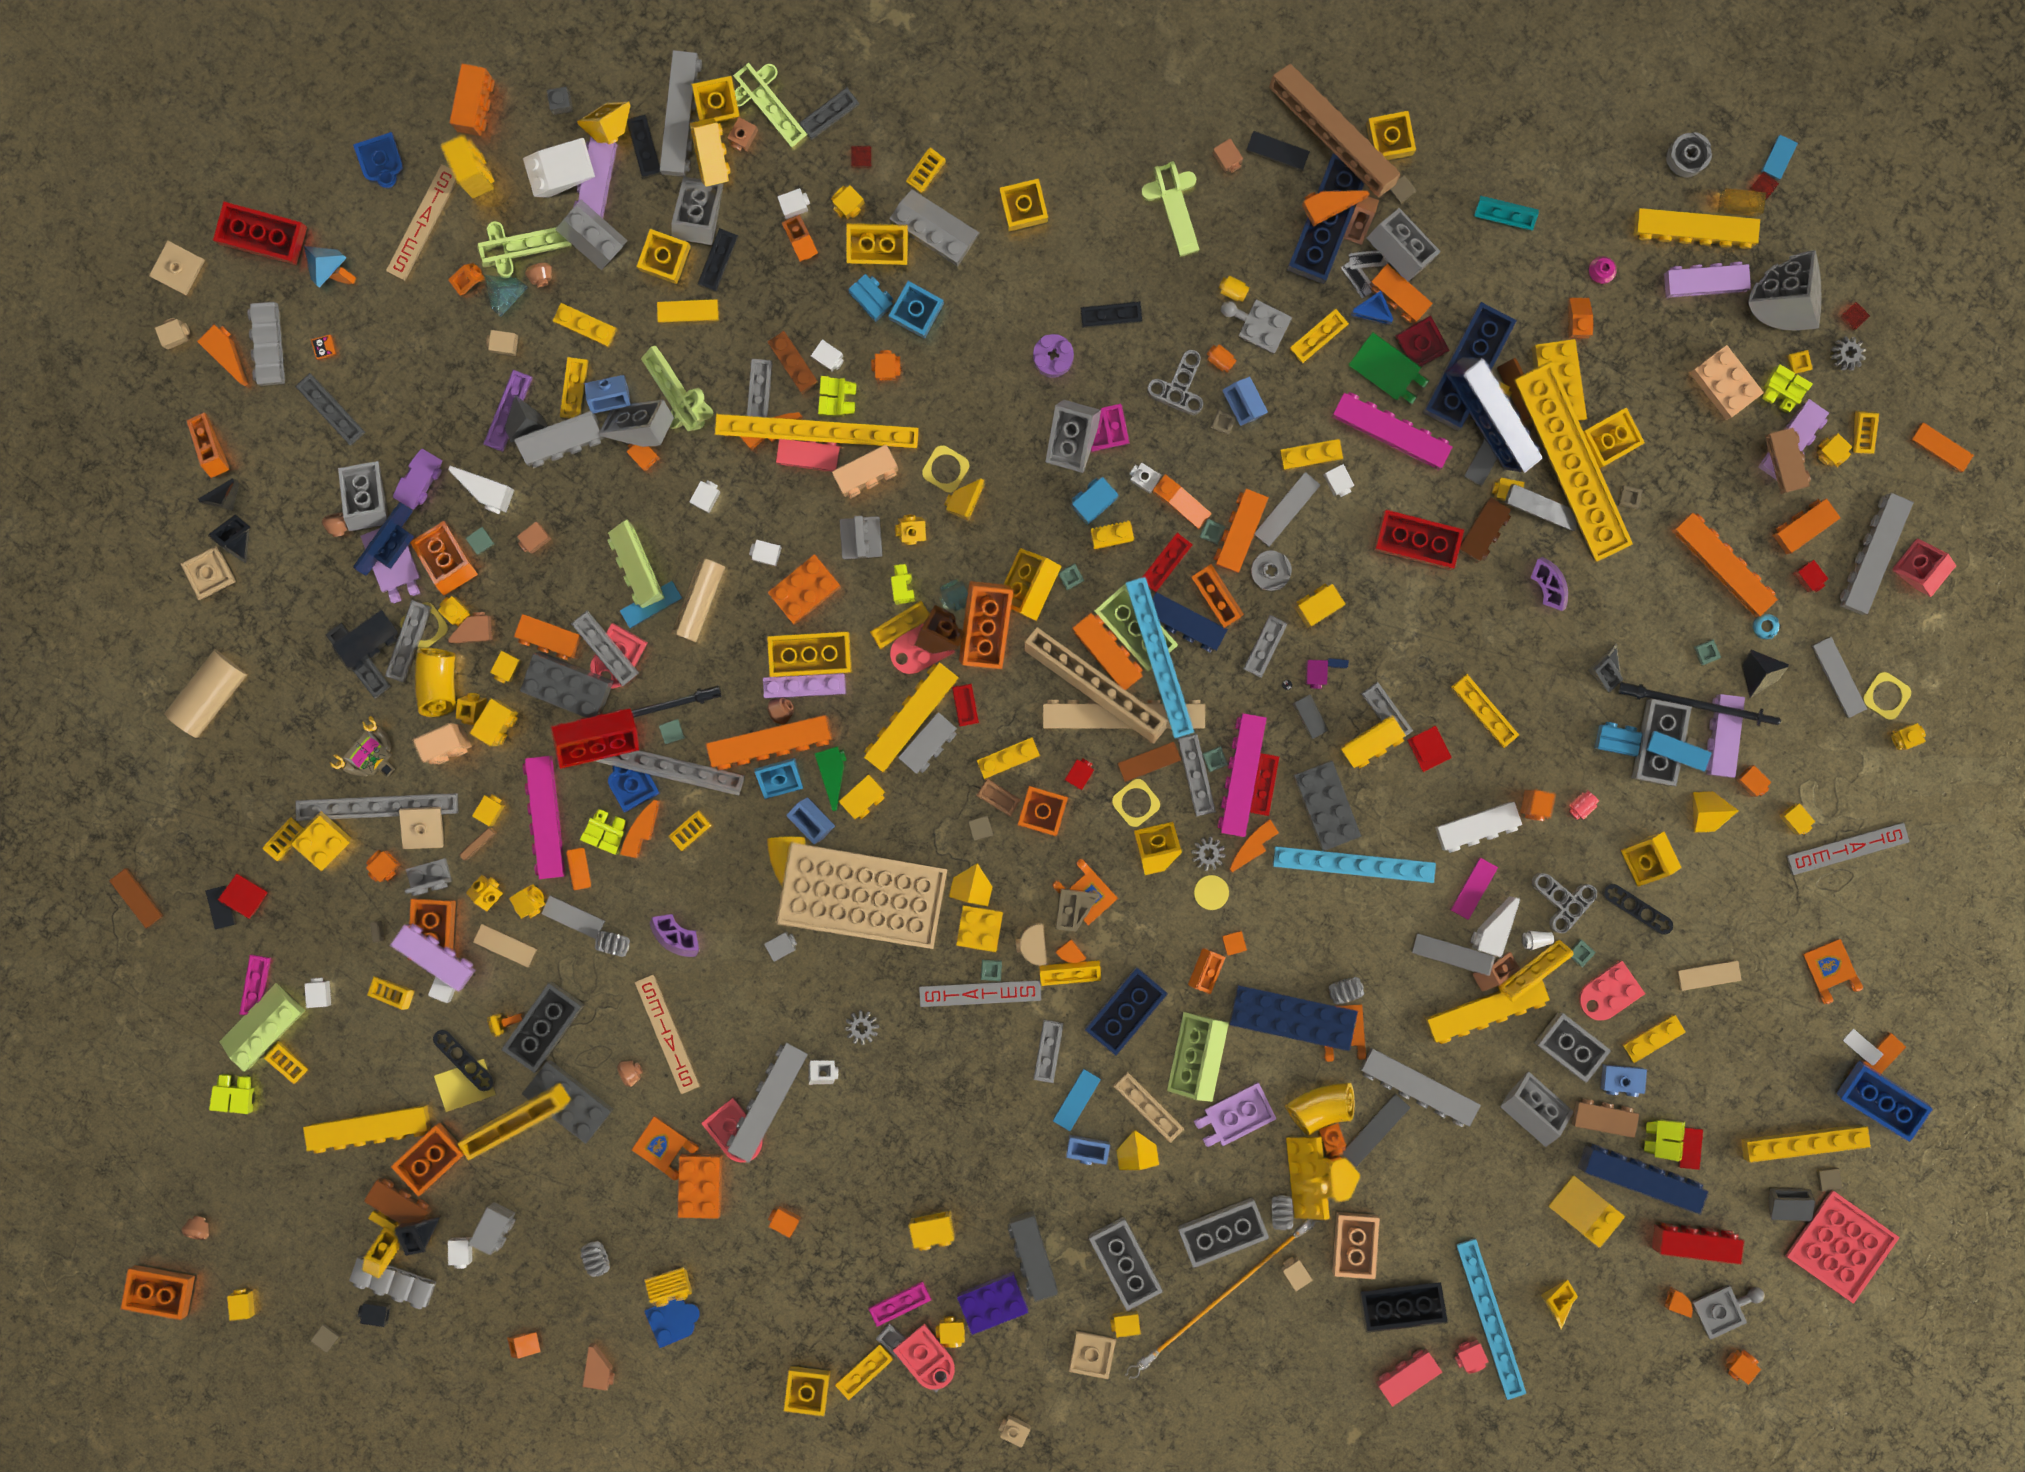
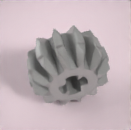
M1847 336L1843 337L1842 341L1837 340L1835 342L1837 347L1831 348V351L1836 353L1831 356V359H1837L1834 366L1841 364V370L1843 371L1847 367L1850 371L1854 370L1855 366L1860 367L1862 365L1861 361L1866 359L1861 354L1866 351V348H1860L1862 341L1856 343V337H1852L1850 340ZM1846 351H1847V352L1850 351V352H1851V356H1850V355L1846 356L1845 352H1846Z
M1212 837L1208 838L1207 844L1205 839L1201 838L1203 845L1201 846L1195 842L1194 845L1199 849L1198 851L1191 850V853L1198 854V856L1192 858V861L1200 859L1197 867L1200 868L1205 863V871H1208L1209 864H1211L1213 870H1216L1214 863L1222 865V861L1218 860V858L1226 857L1225 854H1219V851H1223L1225 847L1217 848L1220 843L1219 840H1216L1212 845ZM1211 848L1213 850L1211 852L1213 857L1205 859L1204 850Z
M600 931L595 940V949L624 957L629 950L630 940L625 936Z
M1353 977L1331 984L1329 986V994L1333 1003L1342 1004L1362 997L1364 995V987L1359 978Z
M859 1010V1017L855 1013L851 1014L854 1021L851 1019L846 1020L852 1026L845 1027V1031H852L847 1037L851 1038L854 1035L853 1043L856 1044L858 1039L861 1038V1045H865V1038L870 1043L873 1041L869 1034L873 1036L878 1035L872 1029L879 1028V1024L872 1025L877 1018L873 1017L869 1020L868 1017L871 1012L868 1011L866 1016L863 1017V1011ZM860 1022L867 1026L864 1033H861V1030L856 1028V1026L860 1025Z
M1279 1195L1272 1198V1223L1274 1229L1286 1230L1293 1227V1208L1290 1196Z
M599 1241L590 1242L581 1248L582 1263L590 1276L598 1277L608 1272L610 1262L603 1244Z

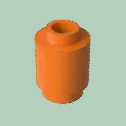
M1220 344L1217 347L1213 345L1207 352L1209 356L1207 360L1220 371L1224 370L1226 373L1229 372L1237 361L1233 358L1234 355Z

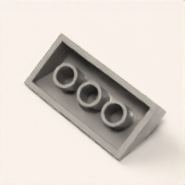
M912 189L902 199L889 219L890 224L908 225V235L957 267L979 235L978 231Z
M590 411L515 439V442L526 465L536 468L544 465V461L548 459L555 461L563 458V454L567 452L571 454L582 451L581 447L586 445L590 447L599 445L601 443L600 440L605 438L599 434L601 427L597 416Z

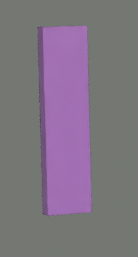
M512 370L484 445L504 452L509 439L505 431V424L514 396L516 395L524 401L533 377Z

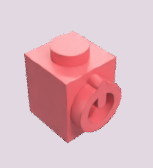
M1478 1340L1471 1343L1470 1341L1463 1342L1455 1350L1458 1356L1454 1358L1459 1368L1463 1367L1468 1374L1484 1369L1486 1367L1485 1363H1488V1359Z

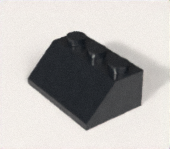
M381 609L334 643L332 648L349 672L351 670L356 671L364 665L366 659L369 657L373 659L379 655L381 648L394 644L397 641L396 637L399 635Z

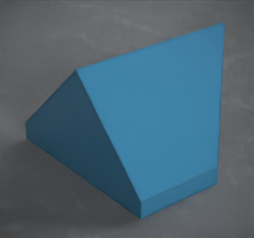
M304 246L310 279L320 288L346 257L337 249Z

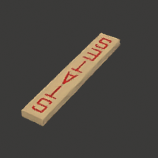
M441 164L386 270L388 273L406 281L457 182L452 169Z
M653 974L636 981L635 985L680 1093L683 1094L700 1087L655 975Z

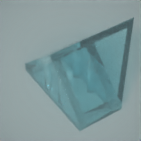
M485 275L491 309L501 317L528 287L516 278Z

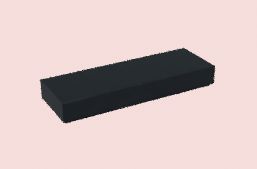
M646 114L627 119L642 178L662 174Z
M1253 131L1246 149L1247 152L1302 172L1310 153L1308 150Z
M719 228L697 283L699 286L717 292L739 237L738 235Z
M1141 301L1080 307L1082 328L1142 322Z

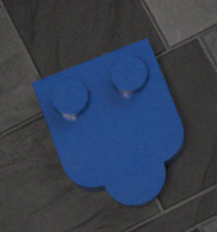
M390 132L353 144L364 177L370 181H377L384 188L394 186L397 181V174L403 169V162L393 133Z
M616 766L612 767L613 773L608 777V784L624 813L660 794L649 774Z
M676 1299L668 1301L669 1304L666 1306L657 1307L655 1305L645 1309L644 1312L659 1348L686 1338L693 1333L695 1322L700 1315L696 1305L686 1304L684 1300L676 1301Z

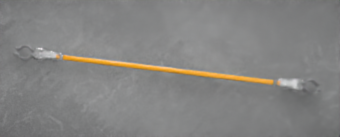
M1304 1219L1302 1221V1224L1296 1228L1294 1233H1292V1236H1290L1272 1253H1270L1253 1269H1251L1247 1274H1245L1240 1280H1238L1221 1296H1219L1215 1301H1213L1208 1307H1206L1202 1312H1200L1196 1317H1194L1176 1334H1174L1158 1349L1149 1352L1146 1356H1142L1137 1361L1136 1366H1129L1127 1369V1374H1125V1376L1128 1375V1370L1131 1367L1139 1366L1140 1368L1138 1370L1147 1369L1150 1366L1151 1362L1157 1358V1356L1166 1346H1168L1172 1341H1174L1178 1336H1180L1185 1330H1187L1198 1319H1200L1217 1303H1219L1223 1298H1225L1230 1292H1232L1236 1287H1238L1242 1282H1244L1249 1276H1251L1262 1265H1264L1268 1260H1270L1275 1254H1277L1281 1249H1283L1287 1244H1289L1294 1238L1302 1236L1306 1231H1310L1311 1229H1313L1316 1225V1221L1321 1222L1323 1220L1313 1221L1312 1219ZM1139 1371V1373H1138L1137 1376H1135V1377L1130 1376V1377H1129V1380H1130V1378H1133V1379H1134V1378H1137V1377L1139 1376V1374H1140V1371Z

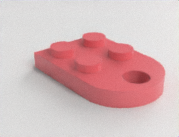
M611 623L606 633L635 667L648 642ZM595 653L591 661L590 671L600 676L603 671H608L611 674V680L614 681L611 688L621 686L619 681Z
M922 624L897 638L891 647L890 656L892 663L899 671L906 674H916L955 653V650L932 654L915 646V642L924 625ZM899 653H905L908 657L907 662L903 665L898 664L896 661V656Z
M1620 960L1582 988L1579 1004L1582 1011L1588 1017L1595 1020H1607L1645 995V992L1624 962ZM1590 1000H1594L1597 1003V1008L1594 1011H1588L1587 1003Z
M733 1097L701 1124L731 1160L743 1163L747 1161L728 1152L729 1147L726 1146L731 1135L735 1136L739 1129L736 1126L741 1116L745 1118L747 1115ZM763 1138L751 1160H753L761 1151L763 1145Z
M925 1323L893 1349L894 1353L916 1380L925 1388L941 1389L948 1385L954 1376L955 1364L953 1358ZM938 1371H943L947 1375V1378L942 1382L937 1381L935 1378V1374Z

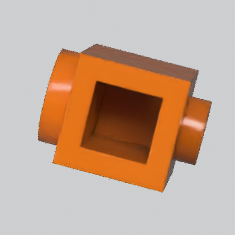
M881 350L879 354H875V359H871V370L875 371L876 381L896 380V376L901 375L900 356H896L895 353L892 354L890 350Z
M378 850L366 862L368 865L366 869L369 871L368 875L375 882H384L385 880L389 882L396 875L395 871L401 866L388 850Z
M1339 1124L1319 1129L1318 1136L1322 1138L1325 1156L1337 1157L1342 1155L1346 1149V1144Z
M1744 1349L1742 1352L1737 1350L1735 1353H1731L1726 1360L1725 1366L1730 1370L1728 1374L1736 1381L1742 1379L1748 1385L1761 1370L1757 1366L1759 1361Z

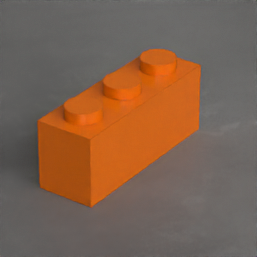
M1388 264L1369 284L1372 287L1370 290L1374 294L1381 291L1385 300H1387V305L1392 310L1397 309L1402 314L1403 320L1409 324L1411 322L1415 324L1433 304Z
M1819 498L1808 505L1810 509L1805 512L1803 510L1792 516L1794 520L1789 524L1784 522L1776 528L1777 532L1773 534V537L1786 555L1793 553L1841 518L1827 498L1821 501Z
M1212 564L1192 576L1195 584L1224 628L1244 615Z
M524 614L521 616L514 637L519 638L518 643L530 646L531 643L538 645L537 650L549 653V650L557 652L556 657L568 660V657H575L582 638L579 634Z
M1524 790L1520 813L1525 814L1526 819L1544 821V818H1551L1555 794L1539 790Z

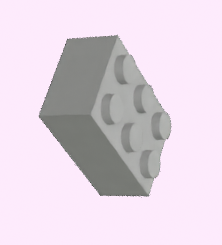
M1400 208L1381 222L1367 237L1372 246L1385 257L1407 282L1423 270L1441 252Z
M1559 1011L1534 1042L1539 1048L1586 1083L1611 1052L1609 1048Z

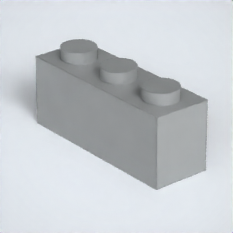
M938 712L898 758L916 774L919 771L923 773L930 766L928 761L931 757L937 758L944 750L941 746L946 741L950 743L957 735L954 732L957 728Z

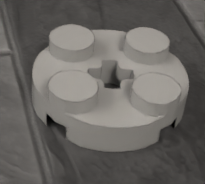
M1273 550L1259 554L1251 567V576L1254 583L1262 590L1276 591L1284 587L1292 573L1289 559L1285 555ZM1269 565L1272 568L1276 567L1275 576L1271 577L1270 574H1266Z

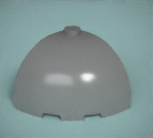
M1813 250L1790 256V260L1780 265L1778 263L1764 273L1765 276L1759 283L1756 282L1749 296L1748 303L1757 319L1766 325L1782 330L1819 328L1821 278L1817 254Z

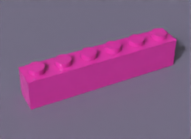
M1348 392V394L1343 393L1331 417L1437 470L1442 469L1452 449V446L1448 445V440L1441 437L1436 439L1430 436L1431 432L1423 428L1418 430L1412 427L1413 423L1405 419L1400 421L1394 418L1395 414L1387 410L1382 412L1376 409L1377 405L1369 401L1364 403L1358 400L1359 396Z
M1242 713L1241 717L1236 719L1235 729H1238L1237 737H1233L1232 749H1235L1234 757L1230 756L1228 768L1231 769L1230 777L1226 776L1224 788L1228 789L1227 796L1222 798L1221 808L1224 809L1223 817L1219 816L1217 828H1220V833L1246 836L1266 717Z
M552 756L526 758L525 763H523V773L527 775L528 783H525V792L530 798V803H527L528 815H532L530 834L534 835L535 843H532V852L537 858V863L534 864L535 875H539V879L566 876L553 759Z

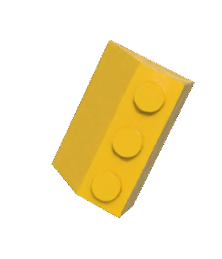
M846 224L847 263L907 265L908 225Z
M1020 548L1004 582V585H1009L1013 589L1011 610L1037 621L1061 565L1046 557Z
M1390 715L1341 746V750L1354 768L1358 766L1361 769L1370 763L1368 759L1374 755L1378 758L1387 752L1386 748L1390 745L1396 747L1404 742L1403 737L1406 735L1394 716Z

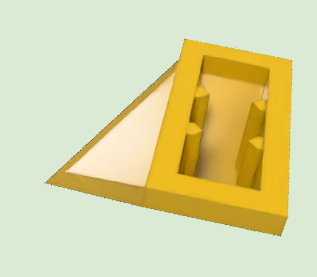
M1713 791L1692 792L1694 832H1715L1739 811Z
M978 863L953 877L949 894L950 898L988 906L992 885Z
M1135 1130L1116 1150L1119 1170H1143L1159 1165L1156 1144Z
M1568 1280L1563 1281L1541 1295L1560 1329L1564 1325L1573 1302L1578 1298Z

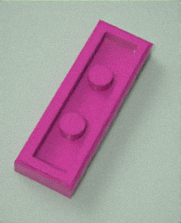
M1479 857L1450 910L1469 920L1498 867Z
M249 955L240 1015H247L248 1011L264 996L271 961L270 957Z
M922 1281L868 1307V1310L878 1327L932 1299Z

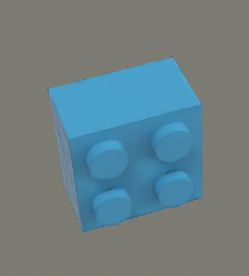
M907 281L889 314V320L925 339L944 305V300Z
M1103 477L1100 480L1095 478L1087 485L1088 490L1085 493L1080 491L1072 500L1071 508L1086 525H1089L1118 499L1119 495Z

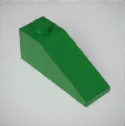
M839 746L815 753L833 811L838 810L845 768L844 761H847L844 750H840Z

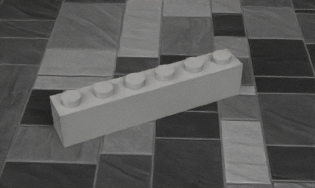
M673 50L660 172L663 175L686 177V172L690 171L691 159H688L689 151L692 152L693 139H690L691 128L689 123L695 122V119H692L693 111H697L692 84L700 82L697 79V73L701 72L702 60L694 52Z
M1893 493L1882 496L1878 504L1879 512L1877 515H1874L1870 523L1872 529L1863 540L1864 548L1855 559V563H1857L1855 570H1852L1848 576V587L1841 593V607L1860 615L1868 614L1914 502Z
M785 1043L784 1046H779L775 1054L778 1057L775 1064L770 1063L765 1072L768 1076L765 1082L760 1081L756 1092H758L756 1099L753 1100L751 1098L746 1107V1110L749 1112L745 1118L741 1116L736 1126L739 1129L735 1136L731 1135L726 1144L729 1147L728 1152L747 1162L751 1161L808 1054L788 1043Z
M1371 1047L1366 1055V1059L1363 1060L1359 1068L1363 1071L1362 1075L1372 1081L1374 1078L1381 1080L1380 1085L1390 1090L1392 1087L1400 1090L1399 1095L1407 1099L1410 1096L1417 1099L1416 1103L1426 1109L1428 1106L1435 1108L1434 1113L1443 1118L1446 1115L1454 1118L1452 1122L1461 1127L1464 1124L1470 1127L1481 1106L1479 1103Z

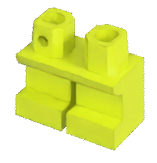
M1779 364L1774 367L1764 386L1766 390L1762 399L1772 404L1778 396L1783 399L1779 409L1789 413L1795 406L1801 403L1802 398L1813 383L1798 374L1795 375L1794 372Z
M821 376L819 416L844 417V414H855V402H845V394L856 395L857 384L848 382L845 378Z
M906 564L894 565L895 576L891 577L895 604L916 602L914 591H908L907 585L912 582V575L908 574Z
M598 809L594 817L589 819L580 840L616 855L620 850L626 833L624 831L626 820L616 816L613 824L609 825L605 823L609 813Z
M220 1074L217 1085L212 1087L209 1110L241 1114L253 1112L252 1094L254 1088L251 1087V1078L249 1076H238L237 1086L231 1085L232 1075Z
M1660 1119L1647 1122L1646 1133L1657 1135L1656 1141H1645L1644 1152L1655 1154L1654 1157L1674 1161L1682 1160V1140H1684L1685 1121Z

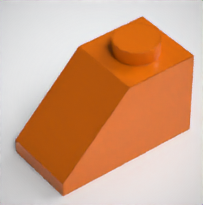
M800 214L782 222L799 261L809 259L818 253Z
M1569 298L1568 338L1588 339L1593 335V312L1590 298Z

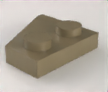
M1060 889L1055 929L1076 932L1083 919L1090 912L1093 904L1100 897V894Z

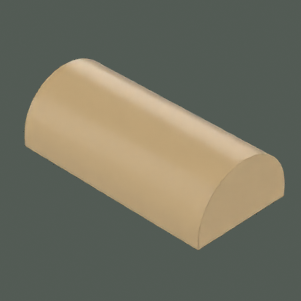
M706 558L699 559L671 633L697 642L725 566Z
M214 649L164 712V715L184 732L198 738L248 674Z

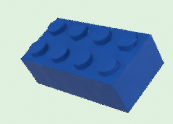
M1860 1060L1836 1093L1843 1101L1911 1142L1933 1110L1927 1102Z

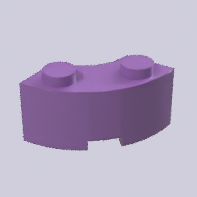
M421 449L409 464L408 473L403 478L401 477L393 498L413 510L418 504L422 505L427 498L426 492L434 479L437 480L441 475L442 469L440 467L442 460Z
M1539 558L1531 578L1537 581L1543 590V604L1563 611L1566 609L1568 602L1566 580L1555 564L1546 558Z
M672 914L652 917L650 927L653 935L665 949L680 956H697L699 947L696 931L681 928L675 922Z

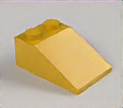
M1627 407L1583 430L1599 468L1606 466L1645 443Z
M1574 1175L1548 1206L1599 1248L1625 1218L1622 1213Z

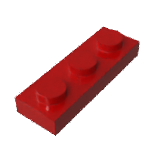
M1179 533L1175 534L1143 575L1146 578L1148 587L1155 593L1193 545Z
M1260 753L1250 813L1269 816L1280 756Z

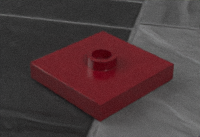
M1431 315L1395 335L1405 355L1421 367L1450 351Z

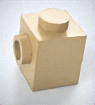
M167 319L163 322V325L155 328L162 347L166 349L190 341L188 336L190 330L187 324L178 319Z
M491 330V334L487 335L486 347H489L488 350L491 353L516 356L518 335Z
M1291 1257L1283 1262L1284 1266L1281 1269L1295 1291L1313 1281L1298 1257L1295 1259Z
M1008 1415L1006 1420L1002 1419L998 1430L1001 1431L1000 1438L1022 1448L1031 1427L1029 1424Z

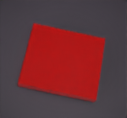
M1436 726L1407 739L1422 772L1452 758Z
M236 873L218 901L250 919L264 901L268 892Z

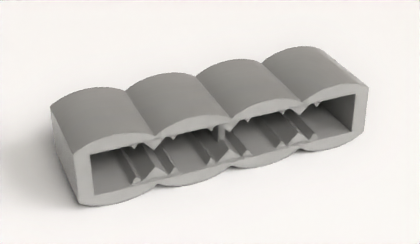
M276 302L250 304L247 314L249 321H252L249 337L254 343V349H251L252 361H255V369L252 371L253 380L257 381V384L260 386L285 384L279 306Z
M360 1255L357 1257L349 1279L350 1282H353V1286L360 1289L368 1287L372 1289L374 1294L381 1296L388 1294L392 1296V1300L397 1302L408 1301L412 1307L417 1309L426 1308L429 1305L436 1285L435 1281L391 1265H387L381 1278H377L362 1270L364 1256Z

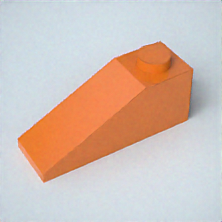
M1330 191L1318 194L1313 192L1305 197L1302 206L1311 224L1315 226L1367 199L1369 193L1368 191Z
M214 324L197 342L240 384L247 386L248 381L235 343L229 337L231 333L224 326L218 327Z
M204 412L186 420L200 466L210 478L228 471L229 467L224 452L206 413Z
M1166 474L1152 491L1154 495L1198 529L1201 528L1212 514Z

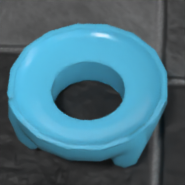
M1762 614L1760 617L1755 618L1753 622L1754 633L1761 639H1772L1779 631V619L1771 614ZM1765 620L1772 623V630L1769 632L1763 631L1761 627L1762 622Z

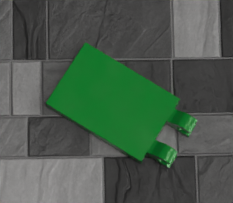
M1374 332L1371 333L1349 363V366L1394 399L1398 400L1402 396L1411 404L1417 398L1415 394L1406 389L1411 381L1415 380L1424 388L1429 382L1426 377L1419 373L1422 368L1420 365Z

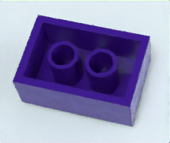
M1014 1271L957 1293V1299L972 1335L1029 1313Z

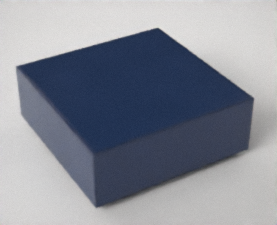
M1326 659L1328 660V667L1341 669L1348 667L1349 660Z

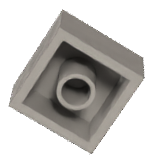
M493 1202L487 1207L469 1245L489 1255L495 1251L498 1252L507 1239L504 1236L505 1233L512 1229L516 1221L513 1218L515 1212Z

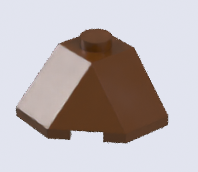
M934 605L921 628L915 646L932 654L956 650L965 634L961 628L957 627L955 623L956 618L953 613Z

